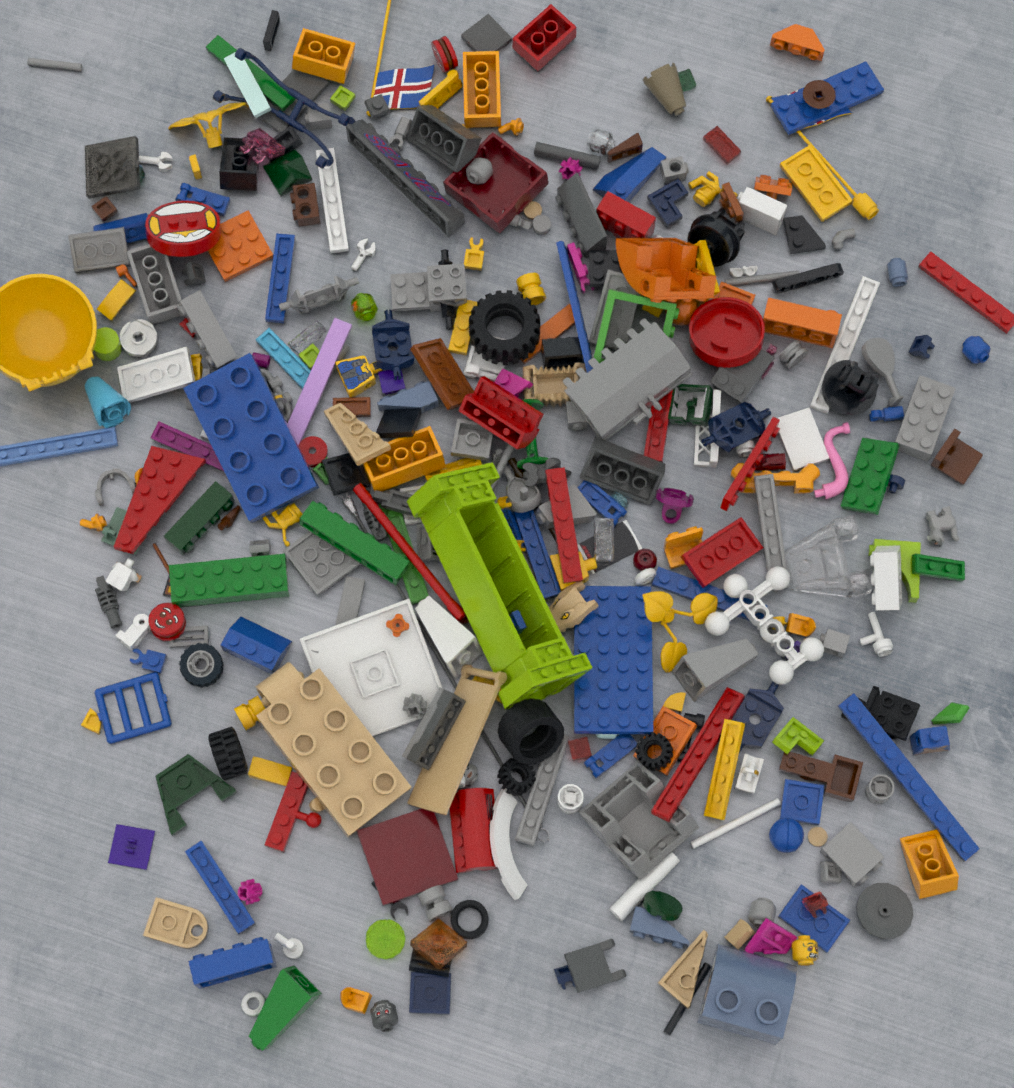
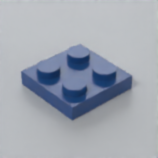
M785 779L780 819L792 818L797 822L819 825L825 785Z

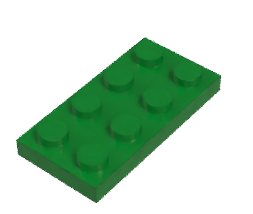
M862 437L841 502L842 509L878 515L900 447L898 443Z

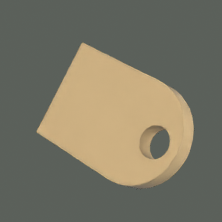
M156 897L143 936L184 949H191L199 946L205 940L208 934V922L205 916L197 909ZM195 926L203 928L200 936H193L192 929Z

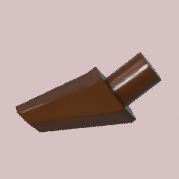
M239 505L221 519V522L217 525L219 530L232 526L241 510Z

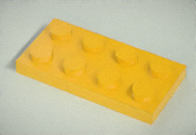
M808 145L780 163V168L821 222L852 204L853 200L811 145Z

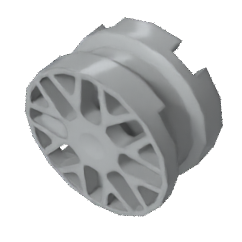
M796 340L783 350L779 359L785 361L786 366L791 369L804 359L808 354V350L801 346L799 340Z

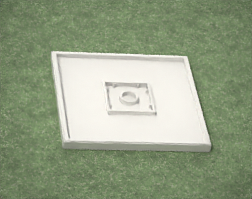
M410 599L300 638L311 672L313 673L320 668L372 736L422 719L424 714H420L418 718L408 717L406 711L402 710L405 697L409 698L412 693L422 695L423 700L427 701V711L439 687L442 688ZM396 614H401L405 622L409 623V629L404 630L399 637L393 636L392 630L386 627V622L395 618Z

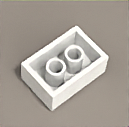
M900 545L877 546L870 556L871 566H874L873 574H871V585L875 586L872 593V605H876V610H900L902 605Z

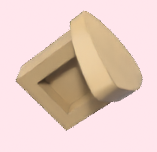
M740 919L724 938L736 949H740L756 932L747 922Z

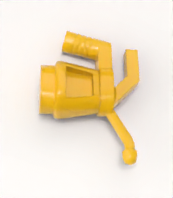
M710 171L706 173V176L713 181L700 176L688 183L690 189H694L701 184L703 185L693 195L694 201L702 207L710 205L716 195L722 190L719 187L718 177Z
M295 503L287 505L279 515L276 513L278 510L271 513L277 523H271L266 516L262 518L269 528L282 529L283 542L287 547L290 546V543L286 540V529L300 522V517L302 516V512Z

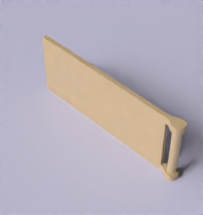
M468 664L462 666L461 678L454 694L464 699L466 703L429 771L422 767L407 802L409 805L447 815L500 687L507 680L505 672L498 671L496 673L473 668L472 665ZM474 675L495 680V683L490 685L468 680V677Z

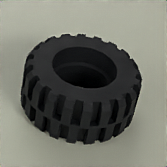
M499 290L494 295L491 293L485 295V300L481 298L477 301V306L473 307L469 316L470 341L472 346H475L477 354L482 353L484 360L488 361L491 359L492 363L496 365L498 362H502L503 365H508V362L517 364L520 358L522 360L528 358V353L534 352L535 345H538L540 340V316L537 314L536 306L531 305V300L528 297L523 299V294L518 292L515 295L512 294L511 290H507L506 293H502ZM510 316L522 324V331L512 339L501 340L493 337L487 331V326L497 317Z

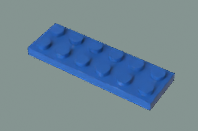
M865 61L823 80L832 85L836 94L834 102L827 108L816 109L809 106L803 98V89L772 102L771 108L787 134L790 135L882 94L884 88L868 63Z

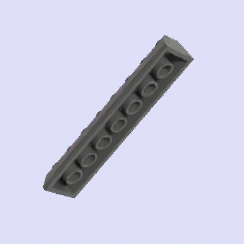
M362 119L346 126L348 142L448 238L464 224L463 211L459 207L455 208L451 204V200L446 195L443 196L434 183L430 184L421 171H416L411 161L404 159L396 147L392 148L388 144V140L383 135H379L371 123L367 124Z

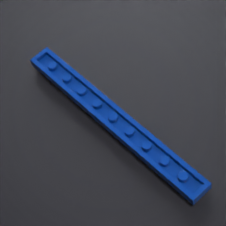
M853 693L839 704V709L960 859L964 862L976 853L980 848L858 697Z

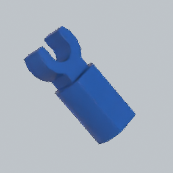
M897 406L883 408V410H872L871 414H869L870 422L903 420V407Z

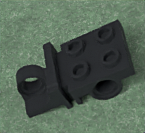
M873 686L867 702L858 698L891 739L898 738L906 741L920 708L919 703L886 691H882L880 695L879 687ZM842 712L841 717L847 719V717Z

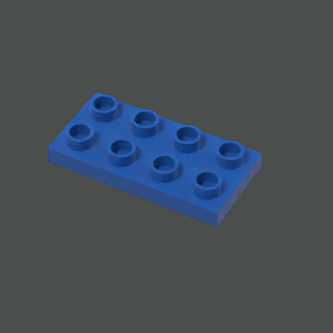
M251 353L183 388L249 522L253 523L319 488Z

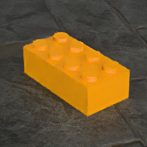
M499 51L463 52L465 126L467 128L501 127Z
M431 426L415 431L413 437H402L389 441L391 450L363 463L374 492L375 490L381 492L446 467L443 453Z

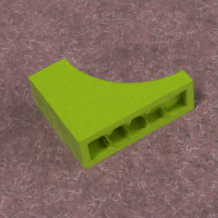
M874 539L872 545H869L868 556L872 555V551H875L877 546L900 545L901 580L907 590L908 602L916 603L919 599L920 575L912 574V555L915 553L920 554L921 542Z

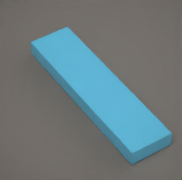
M268 328L255 339L256 342L303 390L311 370Z

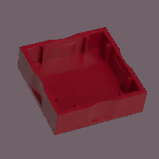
M492 132L479 145L477 154L459 172L453 171L443 181L445 192L500 234L511 223L513 218L549 184L545 170L527 157L520 155L510 144ZM476 158H485L492 164L493 174L483 185L471 183L466 175L467 166Z

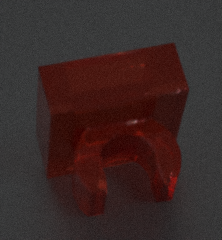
M820 891L802 899L804 906L814 918L817 917L816 910L821 909L824 914L827 913L825 907L828 906V902Z

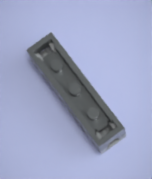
M439 687L402 756L429 771L466 701L456 694Z

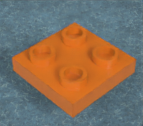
M760 175V177H756L754 189L766 191V196L776 200L777 194L791 196L792 183L785 178L773 180L771 176Z

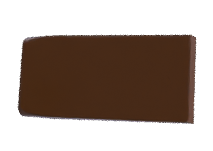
M639 133L634 134L608 151L607 162L610 163L641 153L643 143Z

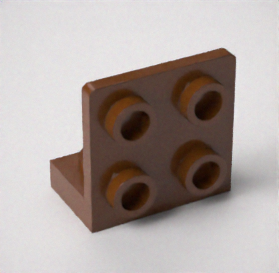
M954 428L935 456L931 466L964 485L983 454L958 439L961 432Z

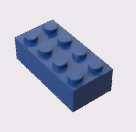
M263 937L255 938L252 940V943L244 945V943L234 944L232 949L224 950V948L212 951L213 954L208 956L198 954L193 956V960L188 961L194 985L198 989L277 967L272 945L268 939Z

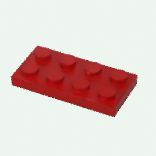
M740 517L684 553L681 558L702 588H704L761 551L763 546L743 518Z

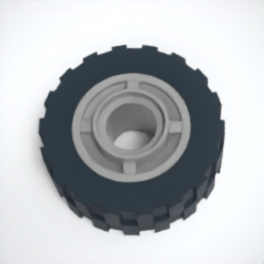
M207 643L191 645L188 649L184 650L180 657V672L185 680L193 686L208 687L216 683L220 679L221 673H223L224 663L220 653ZM205 661L206 667L202 670L197 669L198 662Z

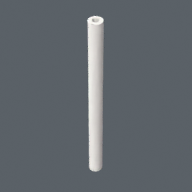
M776 798L691 841L690 844L695 849L780 806L781 803Z

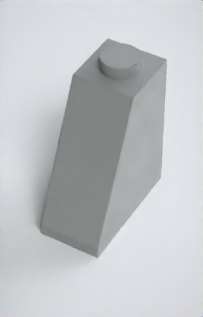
M573 484L568 488L574 525L590 523L594 520L597 513L576 485ZM550 500L540 505L535 512L539 524H543L546 529L554 528Z

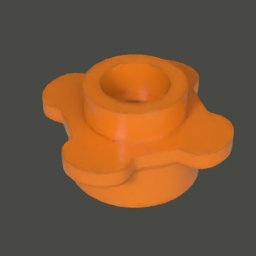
M396 614L395 618L386 622V627L392 630L393 636L399 637L404 630L409 629V623L405 622L401 614Z

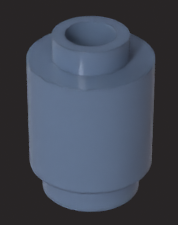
M901 258L891 259L887 264L892 286L901 287L906 285L908 280L906 262L901 260Z

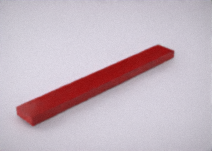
M728 687L725 689L651 810L652 815L670 822L721 738L724 719L732 720L745 698L744 694Z

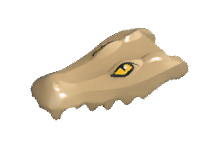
M582 581L566 587L549 607L560 632H565L566 628H574L575 625H579L590 612L599 606L595 600L586 602L579 592L585 589Z

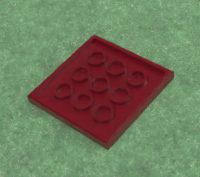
M418 809L357 830V835L382 906L420 894L431 887L443 886L458 880L435 813L432 811Z

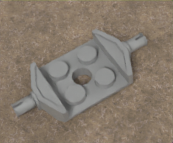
M334 276L335 284H326L321 289L315 291L309 290L304 295H300L297 289L289 301L278 304L280 311L282 312L292 307L293 310L295 309L299 314H302L304 312L308 313L312 308L324 306L335 300L339 302L341 299H345L346 293L349 290L348 287L359 284L358 278L355 277L346 281L338 276Z

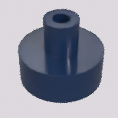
M891 474L887 485L889 486L888 492L896 494L897 489H903L905 479Z

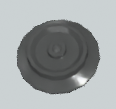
M875 883L868 886L859 896L856 905L857 917L863 928L871 935L881 939H894L903 935L911 926L913 919L912 903L907 894L899 887L889 883Z

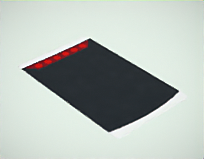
M627 520L577 544L585 560L595 558L597 569L591 570L593 574L642 549Z

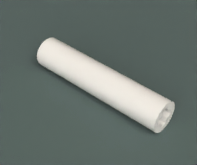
M671 852L642 879H637L609 910L616 918L623 921L644 899L645 895L652 891L680 860Z

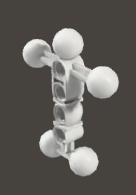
M775 566L767 572L766 580L752 591L747 590L748 583L743 576L732 574L725 579L723 588L728 596L739 598V601L723 613L713 612L709 614L705 620L707 631L715 636L725 634L729 629V622L743 612L751 623L760 630L761 637L766 642L771 643L772 647H775L776 653L788 659V661H776L770 666L769 676L771 680L780 685L789 683L793 679L796 668L806 661H817L824 654L822 642L814 637L803 640L800 645V652L797 653L793 648L794 641L787 635L786 631L784 632L782 623L777 619H773L772 614L769 615L768 608L760 600L771 590L786 588L790 582V574L785 568ZM748 597L752 599L753 603L745 604L743 599ZM755 613H763L765 618L757 619ZM773 627L777 630V633L770 634L767 629ZM785 642L789 645V649L784 650L779 644Z

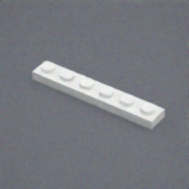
M329 148L328 150L334 162L331 166H325L323 169L318 167L330 253L333 254L347 252L349 248L334 148ZM316 150L317 158L323 156L328 159L323 150Z

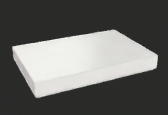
M810 408L778 417L780 419L778 425L780 431L778 434L793 472L803 469L808 463L816 465L829 460Z

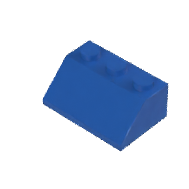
M240 616L229 628L220 646L223 651L273 674L278 670L292 641Z

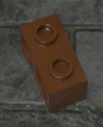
M315 183L294 185L293 193H290L291 203L295 204L296 209L292 210L294 221H298L299 227L321 224ZM301 195H307L304 199L299 198ZM305 211L310 212L308 215H302Z

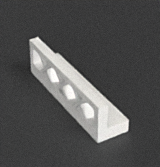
M713 390L709 419L720 414L721 390ZM695 426L694 466L716 468L719 446L715 443L710 444V451L707 449L708 446L704 447L699 441V437L703 433L710 436L709 427ZM705 451L709 455V462L698 461V455Z

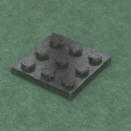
M136 136L85 146L86 197L91 199L140 189L139 144Z

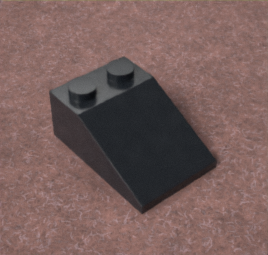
M224 137L219 171L220 189L257 191L261 139Z

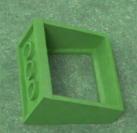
M609 289L594 358L599 363L605 360L601 351L606 348L616 299L667 310L663 332L670 338H673L675 327L672 326L673 320L678 318L680 310L676 308L677 304L663 300L661 303L651 302V298Z

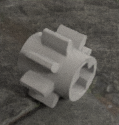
M412 693L409 698L405 697L402 710L406 711L408 717L418 718L420 714L425 715L427 701L423 700L422 695Z

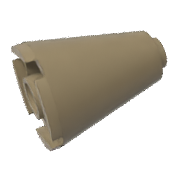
M672 63L671 67L669 64H666L652 71L650 78H647V76L643 78L644 84L670 115L678 116L685 112L686 102L675 63Z

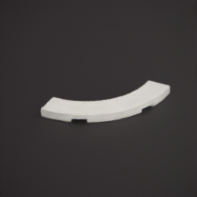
M505 788L504 790L501 789L493 806V819L490 821V845L494 864L498 867L502 876L501 881L512 898L517 900L526 889L527 883L515 865L510 847V821L518 802L511 793H506L507 789Z

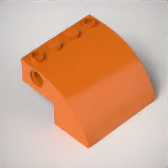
M616 238V252L622 273L630 286L639 294L651 298V302L661 303L662 300L677 302V299L685 302H692V299L705 302L708 298H714L717 276L695 268L697 245L678 238Z

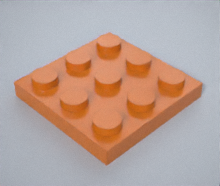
M249 210L221 223V237L218 243L208 250L224 282L273 259V253Z

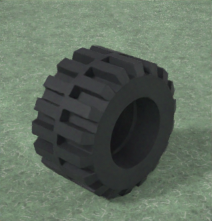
M231 726L210 733L208 740L221 778L226 781L246 774L248 766L235 729Z

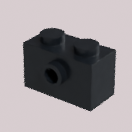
M579 337L542 339L541 355L544 369L545 367L547 369L551 367H568V365L573 367L575 363H582L583 354Z

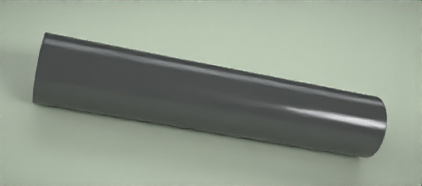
M536 142L534 149L535 155L561 161L565 160L566 162L571 157L572 160H579V165L598 169L601 156Z

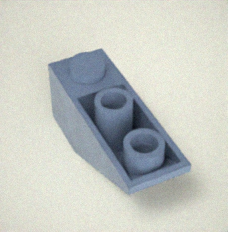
M421 381L415 384L413 388L408 390L402 389L396 395L391 397L385 396L377 402L379 411L421 408V412L424 413L439 407L438 398L430 381Z
M635 907L629 931L633 933V937L644 939L645 936L653 938V942L664 944V941L672 943V947L683 949L684 946L688 947L689 941L667 921L661 919V916L657 915L655 917L645 908Z

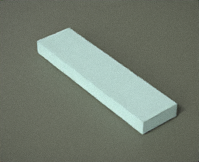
M235 53L225 57L224 60L254 117L258 118L271 111L245 59L240 61L235 57Z

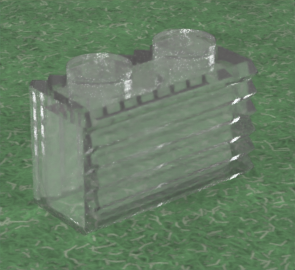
M596 518L594 520V558L596 562H613L614 519Z

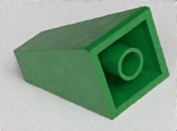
M295 965L280 971L248 1036L252 1040L253 1046L259 1050L268 1049L322 994Z

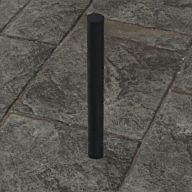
M706 962L699 971L693 997L712 967ZM681 1003L663 1031L669 1036L686 1010V1007Z

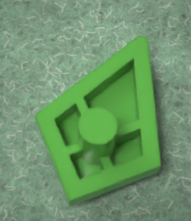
M951 702L931 722L933 724L960 723L970 708L968 705Z

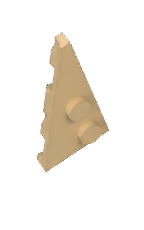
M705 930L701 932L658 982L663 989L687 1009L691 1006L708 938Z

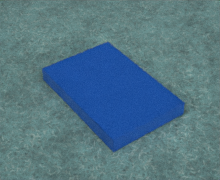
M802 884L778 916V918L801 935H809L810 939L815 940L818 943V947L826 953L850 922V919Z

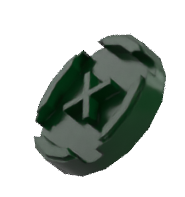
M650 891L644 897L643 906L655 917L657 915L662 916L661 919L665 921L677 920L683 911L681 903L667 893Z

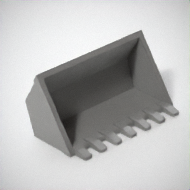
M644 318L639 322L644 328L642 332L638 334L633 328L627 331L628 336L631 338L629 342L625 344L620 338L614 341V344L618 347L616 352L612 354L608 348L603 349L601 353L606 358L604 361L599 363L595 358H592L588 361L593 368L591 371L586 373L581 367L575 371L580 377L578 381L573 383L569 377L563 380L564 385L567 387L565 393L600 439L607 441L643 412L648 418H651L653 415L649 408L653 405L656 410L660 411L662 407L658 401L692 376L691 367L656 322L650 324Z

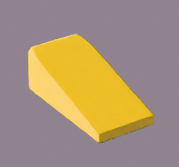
M253 756L248 776L287 786L292 767Z

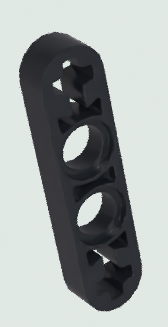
M835 263L777 279L772 285L775 293H783L840 277L844 271L840 263Z

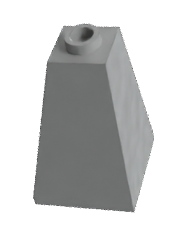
M743 639L682 656L671 672L692 700L696 702L753 662L758 652L748 639Z

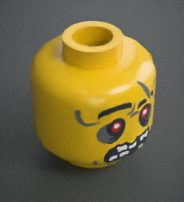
M809 935L798 936V940L792 942V959L797 962V965H813L814 961L818 959V943L810 939Z

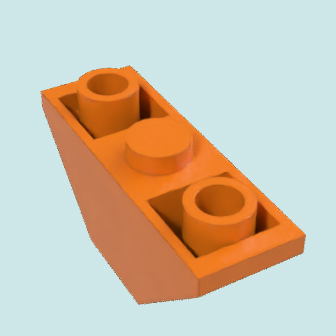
M798 24L774 33L770 46L777 50H786L794 55L806 56L811 60L822 61L825 51L814 30Z

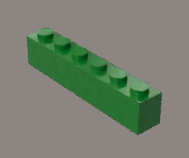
M312 501L300 517V526L395 586L409 567V561L406 556L401 553H395L385 543H379L373 535L360 531L357 525L354 523L349 524L343 520L340 514L330 512L320 502Z

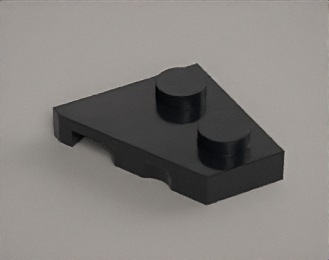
M802 215L784 218L783 222L790 254L824 250L826 248L823 240Z

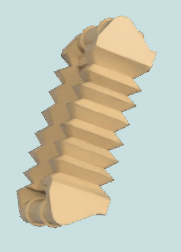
M575 363L572 368L568 365L567 369L563 366L562 370L557 367L556 371L552 367L550 370L547 367L543 370L541 366L538 370L534 365L524 366L522 378L533 384L530 389H524V399H537L544 403L546 408L549 403H551L553 408L556 404L560 407L564 403L566 405V402L571 400L565 393L567 387L564 385L563 380L569 377L573 383L578 381L580 377L575 371L581 367L587 373L585 363Z

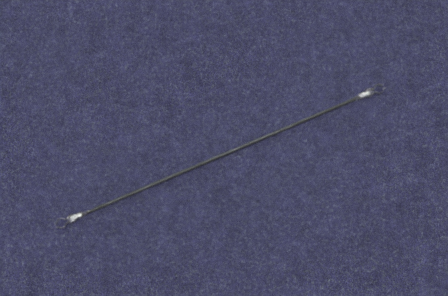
M347 492L346 497L342 499V503L366 534L368 532L359 518L354 501L351 496H347ZM397 583L395 587L404 601L407 598ZM416 615L424 637L456 690L457 684ZM482 730V736L501 767L503 765L502 760L485 731ZM520 795L518 797L525 808L527 803L523 796ZM541 823V830H545L548 833L549 838V832L546 829H542L543 824Z

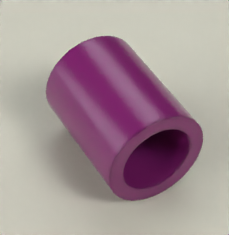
M253 352L252 355L258 366L268 368L271 356Z

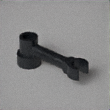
M685 713L684 718L694 722L697 725L696 729L701 730L705 715ZM692 738L689 739L688 743L686 744L685 748L680 754L678 762H681L683 760L684 756L689 750Z

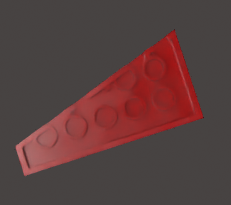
M151 446L115 541L114 549L134 554L146 539L148 532L153 526L157 525L160 517L169 510L184 491V487L190 480H193L200 467L205 465L206 460Z

